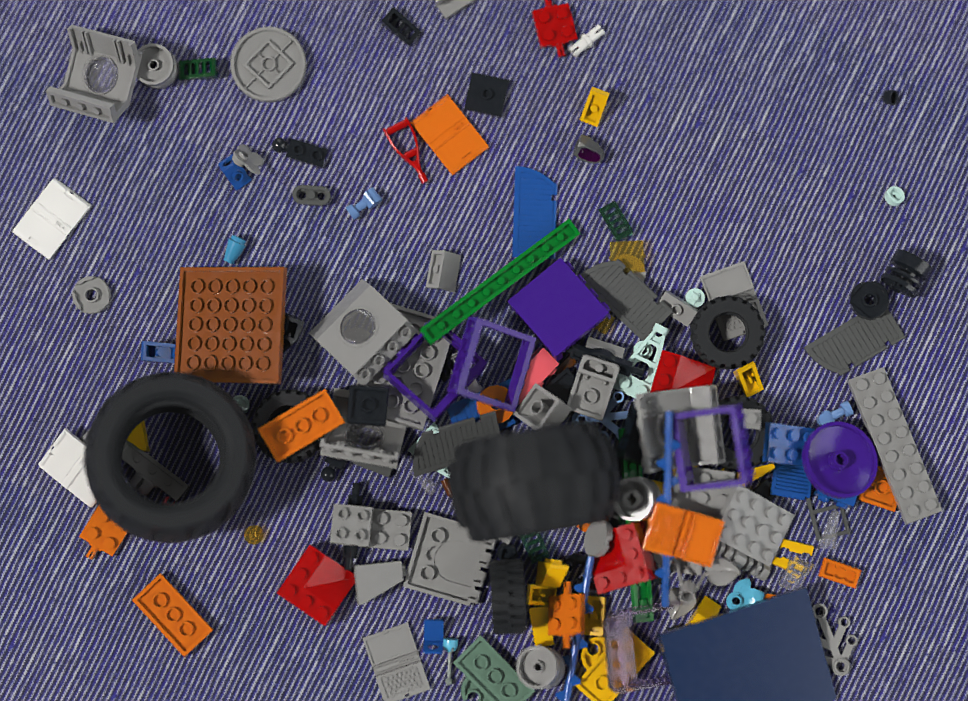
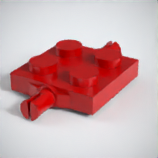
M544 0V8L531 12L540 49L556 47L558 58L565 57L566 54L563 46L578 39L569 3L553 5L552 0Z

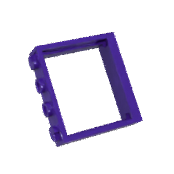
M468 317L447 392L504 411L515 412L519 405L521 390L525 384V375L530 367V358L535 349L536 338L479 317ZM482 326L522 340L505 402L464 389Z
M450 330L442 337L459 351L462 340ZM416 333L410 339L409 346L407 348L402 347L396 354L397 358L393 362L390 360L383 368L385 370L383 377L435 423L456 401L459 395L449 392L432 410L393 375L426 340L421 333L419 335ZM476 352L472 360L474 367L469 371L465 390L487 367L488 362Z
M742 404L673 413V439L681 443V447L674 450L681 492L741 486L754 482L753 473L755 471L751 466L752 452L748 447L747 439L749 438L747 428H745L744 419L746 415L743 413ZM730 412L740 479L695 484L684 418Z

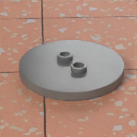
M261 27L248 32L238 41L231 55L230 66L236 85L245 95L256 101L270 103L286 99L300 87L306 74L307 63L301 44L292 34L276 27Z

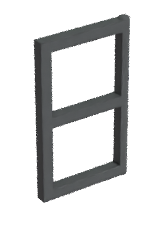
M805 497L816 541L850 534L845 510L840 508L845 530L820 536L814 514L839 507L832 505L813 510L810 498Z

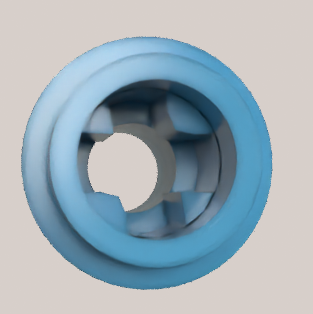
M232 235L228 239L223 260L234 264L246 247V240Z

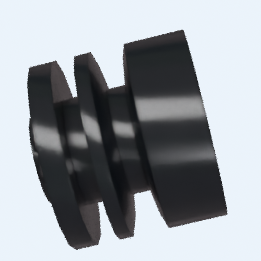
M897 249L890 260L891 264L895 267L887 266L885 268L886 273H883L880 279L895 292L915 298L918 295L917 290L922 288L918 280L925 281L932 271V267L920 257L908 251Z

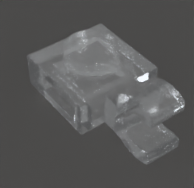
M410 470V474L415 477L413 471ZM424 474L415 477L430 497L436 493L434 488L437 486L430 477L426 479Z

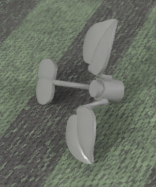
M652 552L654 560L662 566L663 554ZM675 557L670 560V565L673 562L676 565L680 589H670V604L666 609L671 619H677L694 608L696 604V590H699V586L706 576H708V581L711 584L724 586L740 575V569L730 560L714 558L712 566H705L707 572H704L697 584H694L691 580L683 581L679 562L677 561L680 558Z

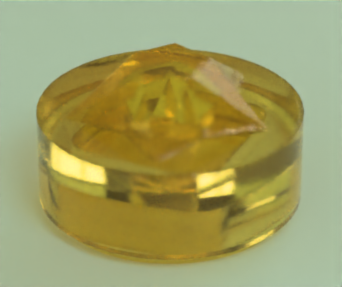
M251 525L246 528L244 538L249 544H259L264 538V531L260 526Z

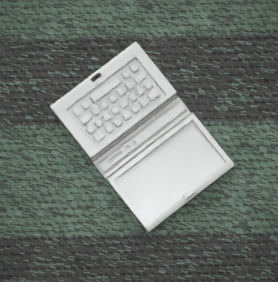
M53 178L12 232L50 260L66 240L67 235L78 225L92 205L59 180Z
M64 428L38 465L86 505L93 508L96 500L92 495L85 474V443L68 429Z

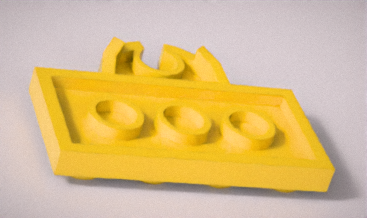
M626 626L613 641L604 636L592 637L588 640L590 643L598 646V652L592 655L588 653L587 647L581 649V661L587 670L580 677L581 684L575 686L591 701H613L655 652Z

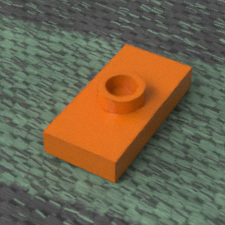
M824 557L818 576L856 589L862 570Z

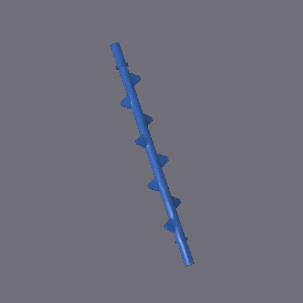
M665 411V457L656 462L657 466L664 469V494L656 498V502L671 505L672 487L679 483V479L672 475V454L674 450L681 447V443L673 439V411ZM663 555L662 567L655 571V575L662 578L663 607H669L670 560L675 558Z
M587 555L583 583L574 585V589L579 594L585 595V614L594 610L587 603L595 557ZM582 634L573 636L570 655L562 657L568 666L564 690L555 694V697L560 701H570L573 686L581 684V679L575 675L579 650L588 646V643L581 638Z

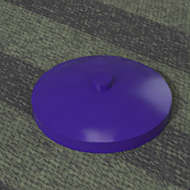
M840 421L823 424L808 436L803 446L802 463L806 476L817 490L829 497L836 499L855 497L867 490L875 479L878 467L876 450L869 437L852 424Z

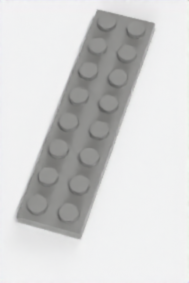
M884 367L849 379L847 383L876 450L877 457L905 525L943 511Z

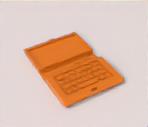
M448 94L410 122L452 176L489 148Z
M656 502L642 549L711 567L725 521Z

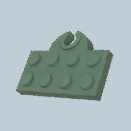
M481 635L453 662L466 676L461 687L463 701L467 700L471 692H476L479 695L478 701H526L535 692L533 688L527 687L520 681L517 671Z

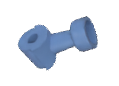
M372 187L364 193L363 199L355 206L350 204L346 209L355 220L360 216L358 212L366 207L372 209L382 201V198L377 194L375 188Z
M845 401L840 404L841 408L831 412L827 410L821 412L822 414L817 417V424L821 426L829 422H835L836 419L843 415L849 417L854 414L849 402Z

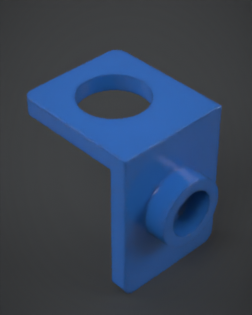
M233 154L221 161L218 166L235 190H239L249 183L251 178L243 167H239L233 162ZM232 161L229 165L225 166L227 162Z
M424 620V654H443V620ZM431 645H435V646H438L439 648H437V649H429L428 647L431 646Z

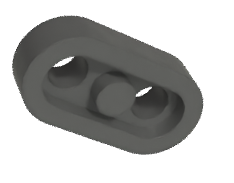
M299 185L294 188L292 193L294 201L299 205L325 206L331 200L329 190L323 186ZM300 193H306L304 199L299 198ZM320 194L325 195V198L323 200L318 199V196Z

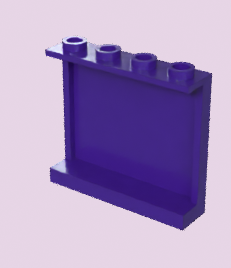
M561 257L507 301L512 310L557 362L563 358V353L606 317L611 319L609 313L611 310L604 301L600 303L597 299V293L592 288L588 289L584 285L586 284L584 278L580 274L576 276L573 272V266L568 261L564 262Z

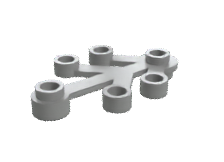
M817 603L812 606L814 617L819 621L826 639L820 638L822 647L830 650L833 656L831 658L825 655L827 664L831 666L832 671L836 675L844 676L851 669L848 659L858 639L854 635H847L845 638L846 646L842 654H840L838 647L846 628L850 626V620L845 616L838 619V628L833 637L826 619L828 610L825 605ZM818 607L822 609V613L820 615H817L815 613V610ZM846 619L847 625L842 626L841 620ZM850 637L855 639L853 644L848 643ZM840 662L844 664L841 670L837 668V664Z

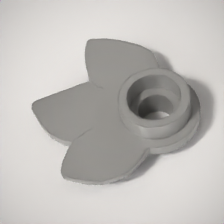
M239 145L233 152L232 160L239 167L246 166L250 172L257 175L261 174L258 167L264 164V160L259 154L251 152L250 148L246 145Z

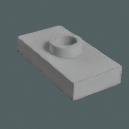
M668 290L664 292L657 303L659 304L663 300L673 310L669 316L687 327L698 312V309Z

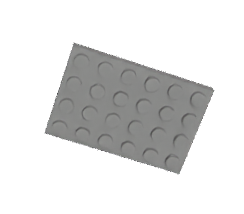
M390 303L418 330V335L421 333L419 329L429 320L431 321L435 318V316ZM443 337L432 345H429L425 340L393 374L429 407H431L450 347V343ZM408 341L403 347L407 348L410 342ZM396 354L390 359L392 362L397 358ZM382 368L365 386L389 388L386 420L423 431L428 416L383 377L385 370Z

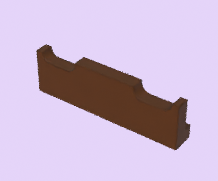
M570 354L556 367L557 371L555 373L557 376L567 367L570 369L577 363L575 359L570 358Z

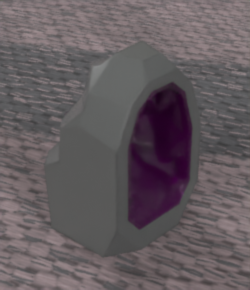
M582 134L579 136L574 146L573 155L587 163L596 164L602 162L605 154L599 143L593 141L591 137Z

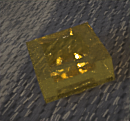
M611 316V319L606 317L594 329L606 335L615 317Z

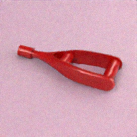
M405 117L404 120L387 129L384 128L383 132L395 152L417 171L422 184L428 182L429 180L420 166L418 140L408 118ZM409 126L416 147L402 154L395 147L389 135ZM416 156L415 161L410 160V158Z

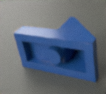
M142 341L141 361L175 364L176 344Z

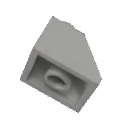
M535 383L513 415L534 429L562 424L572 409Z

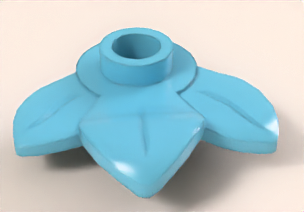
M749 578L742 579L735 584L733 592L727 596L726 604L730 610L763 600L765 594L758 589L751 588ZM734 598L740 600L738 605L733 604L732 600Z

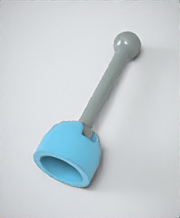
M443 638V648L448 652L445 684L451 685L453 683L451 679L452 652L458 648V639Z

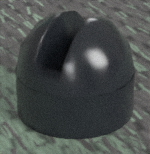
M886 90L883 93L882 101L885 104L895 105L897 103L898 92L896 90Z

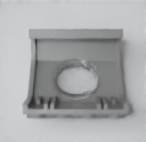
M70 25L67 31L72 45V53L62 86L59 89L50 86L46 90L50 106L115 123L130 105L143 52L137 50L136 43L133 40Z
M361 279L309 334L361 385L365 386L418 330L369 283Z
M717 385L635 394V408L638 411L637 426L640 429L641 436L639 444L643 453L642 466L645 469V473L664 470L657 466L656 462L665 457V411H673L675 413L719 407ZM720 414L684 418L691 465L725 463ZM674 451L672 454V469L677 468Z
M334 388L333 403L345 423L327 433L324 439H321L320 455L397 469L407 426L387 420L386 427L347 424L350 390Z

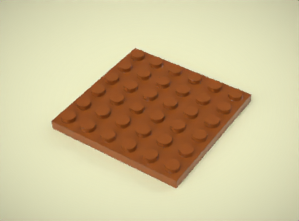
M180 267L174 372L196 375L213 383L281 384L287 268Z

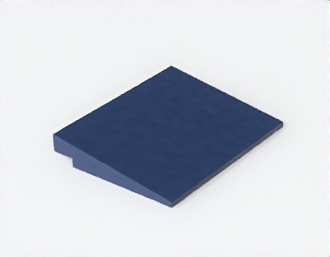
M800 587L657 634L662 651V659L676 701H831L837 699L806 587Z

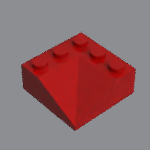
M662 350L650 392L712 385L716 367Z
M643 521L613 528L612 540L608 542L609 549L603 556L595 557L592 574L598 594L659 578L655 575L656 566L652 552L642 549L646 537Z
M310 544L277 594L323 626H326L354 586V573L350 570H344L343 565Z

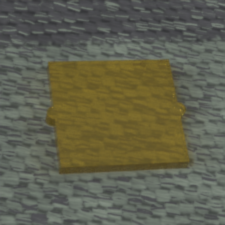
M643 240L610 242V256L608 257L610 261L619 259L626 265L623 270L625 273H629V271L633 273L645 272L644 258L646 255L644 254Z

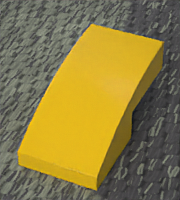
M548 605L529 608L535 646L554 645L553 636L548 635Z

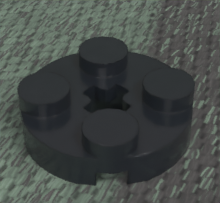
M861 282L851 293L850 306L853 312L863 319L871 321L879 318L888 308V292L878 282ZM872 296L874 304H866L865 297L870 298Z

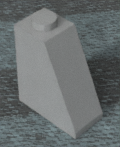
M401 561L353 566L357 605H363L403 581V576H406L405 564L402 565Z

